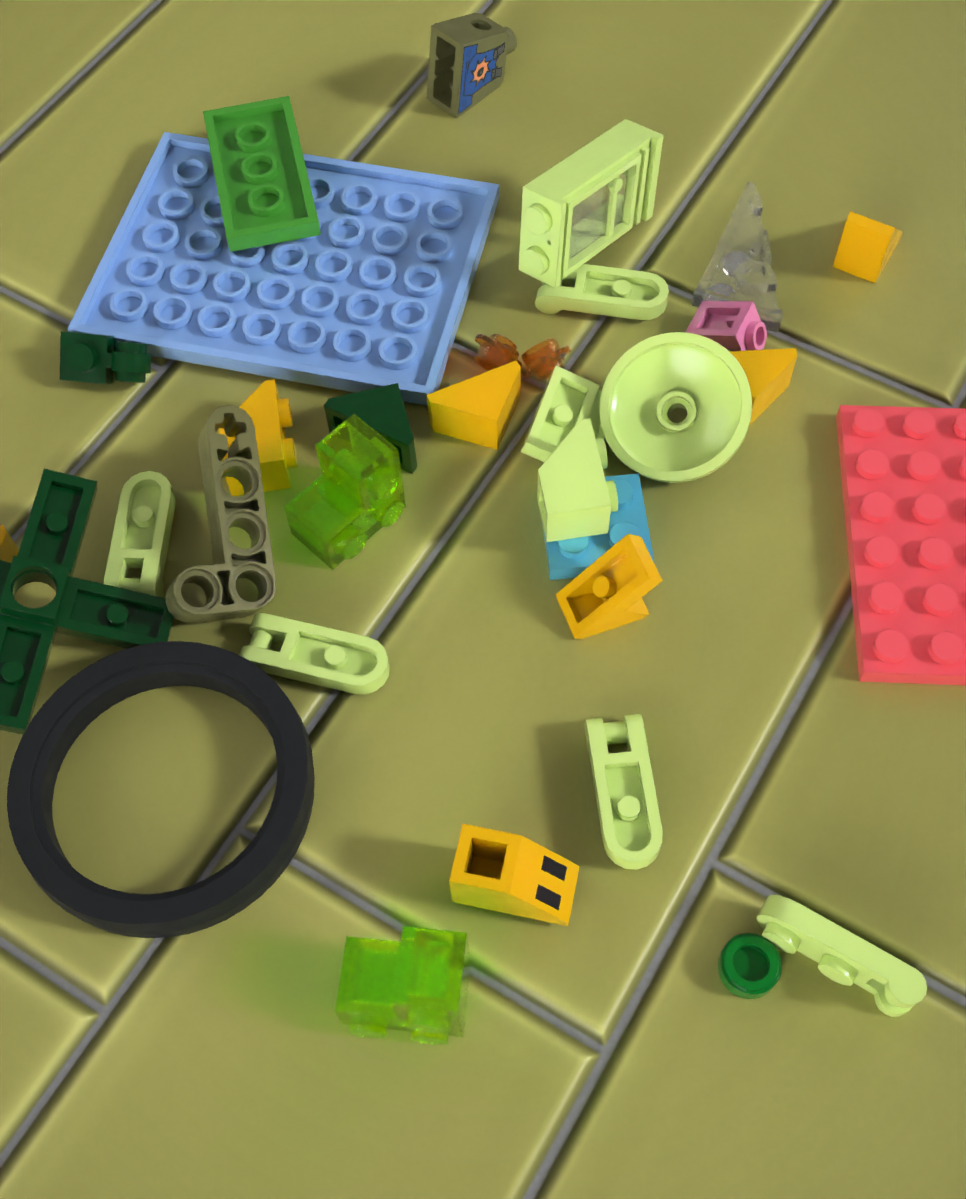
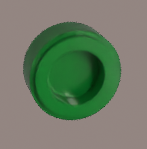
M743 933L731 938L725 944L718 959V973L724 986L734 995L745 999H756L769 993L778 982L782 971V962L776 947L769 940L754 933Z

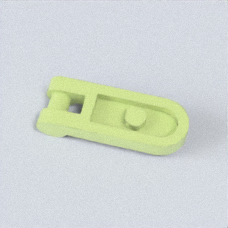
M583 264L564 279L560 278V285L557 288L542 282L543 286L537 291L535 306L539 311L546 314H555L561 310L636 320H651L664 313L667 307L669 289L665 280L654 273Z
M153 471L140 472L132 476L124 484L120 494L103 584L163 598V575L176 497L167 477L161 473ZM129 568H142L141 578H127Z
M266 613L254 615L249 628V632L252 634L250 643L247 646H243L239 653V656L249 660L266 674H273L353 694L366 695L377 691L385 684L390 670L386 650L377 640ZM284 641L280 652L270 650L272 643Z
M641 713L628 714L623 716V721L606 723L603 722L602 717L585 719L586 743L590 756L601 834L606 854L616 865L625 869L637 870L647 867L656 859L661 849L663 830ZM626 743L628 752L609 754L607 745Z
M780 895L767 896L757 915V922L764 929L762 937L769 940L777 949L794 954L797 950L818 962L820 972L831 980L846 986H851L854 983L874 994L875 1004L878 1009L890 1017H900L906 1014L926 996V980L916 968L798 902Z

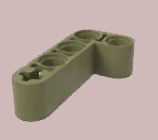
M225 405L218 407L210 414L198 435V450L214 564L185 569L170 584L166 592L165 602L168 611L174 618L182 622L196 623L248 617L266 606L276 593L275 569L255 427L252 418L245 410L237 406ZM219 428H224L226 436L235 437L229 448L226 436L216 433ZM228 453V458L222 461L224 456ZM227 476L237 479L243 486L244 496L236 497L228 494L222 487L221 478ZM238 527L245 530L250 536L251 547L248 549L236 547L228 536L229 528ZM246 578L256 585L258 598L255 602L246 601L237 594L235 588L237 579ZM186 583H194L200 586L206 595L205 606L193 607L187 604L182 597L181 586Z

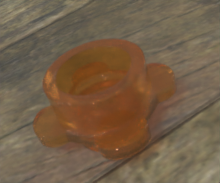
M477 334L475 341L480 344L474 360L482 368L490 371L516 360L520 367L522 366V363L517 359L519 356V352L516 350L517 346L511 340L499 334H492L490 338L483 334Z
M551 338L527 350L521 356L527 367V370L522 373L523 379L536 375L538 380L541 381L550 377L555 366L564 368L562 362L565 360V355L571 352L569 346L560 348L556 339Z

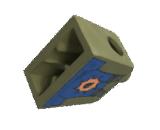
M476 12L431 25L426 99L453 117L458 118L500 87L504 79L506 55L513 52L517 47L514 32L510 28L502 27L485 15Z

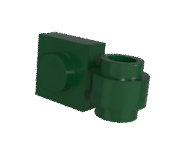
M61 331L60 380L113 384V371H116V381L145 383L146 373H151V354L146 353L147 344L117 341V351H114V336Z

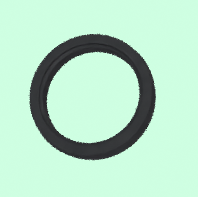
M168 641L135 646L106 656L71 677L52 694L31 720L21 738L10 769L7 788L9 827L17 851L38 886L52 901L71 915L92 926L128 937L168 938L190 934L221 923L244 910L260 898L288 867L302 842L311 817L315 783L312 749L301 717L289 698L268 674L249 660L231 651L197 642ZM168 686H193L211 689L237 700L250 709L265 725L273 738L277 758V782L270 810L261 828L248 846L232 862L212 876L191 886L155 894L126 893L109 889L84 877L71 866L59 845L54 829L52 811L54 787L58 772L69 749L92 721L110 707L128 697Z

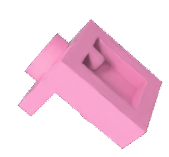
M702 301L686 330L687 333L710 338L726 349L733 351L762 350L767 338L766 326L761 322L753 301Z

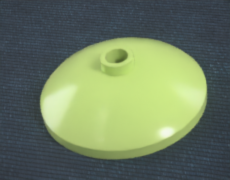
M687 332L659 334L645 339L630 348L612 367L605 380L600 397V422L606 441L614 454L625 466L635 473H639V475L651 480L667 483L696 480L711 474L727 463L744 441L752 415L750 385L737 359L725 347L712 339ZM676 408H683L687 411L686 418L679 423L672 422L669 419L671 411Z

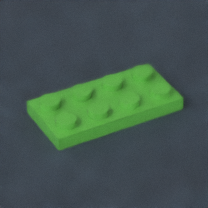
M285 96L203 111L230 252L321 235L290 97Z

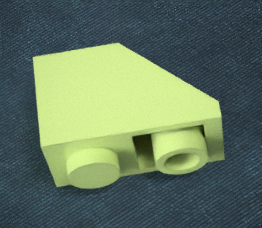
M591 418L580 420L538 469L537 500L546 542L606 534L609 531L611 512L618 511V495L615 482L613 480L606 481L603 469H606L608 466L605 441L603 438L595 439Z

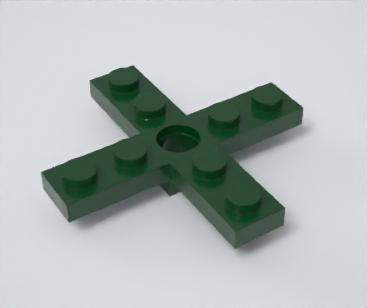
M44 469L18 555L13 556L12 563L0 560V730L23 735L29 726L56 633L127 649L143 644L168 642L174 617L168 611L165 602L166 598L72 577L96 496L97 481ZM30 582L45 583L56 592L54 599L49 604L39 608L25 607L19 604L14 599V596L20 587Z

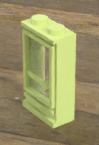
M624 119L523 186L518 270L557 288L560 285V278L564 279L624 235L633 228V224L637 225L641 219L647 221L653 217L664 135Z

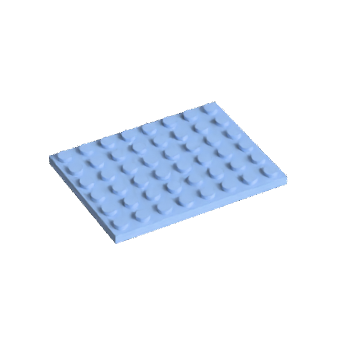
M164 132L67 330L68 332L114 336V349H117V341L147 344L146 353H150L151 356L349 392H360L398 383L404 402L427 405L426 395L438 391L500 198L499 184L303 154L321 235L230 252L208 139Z

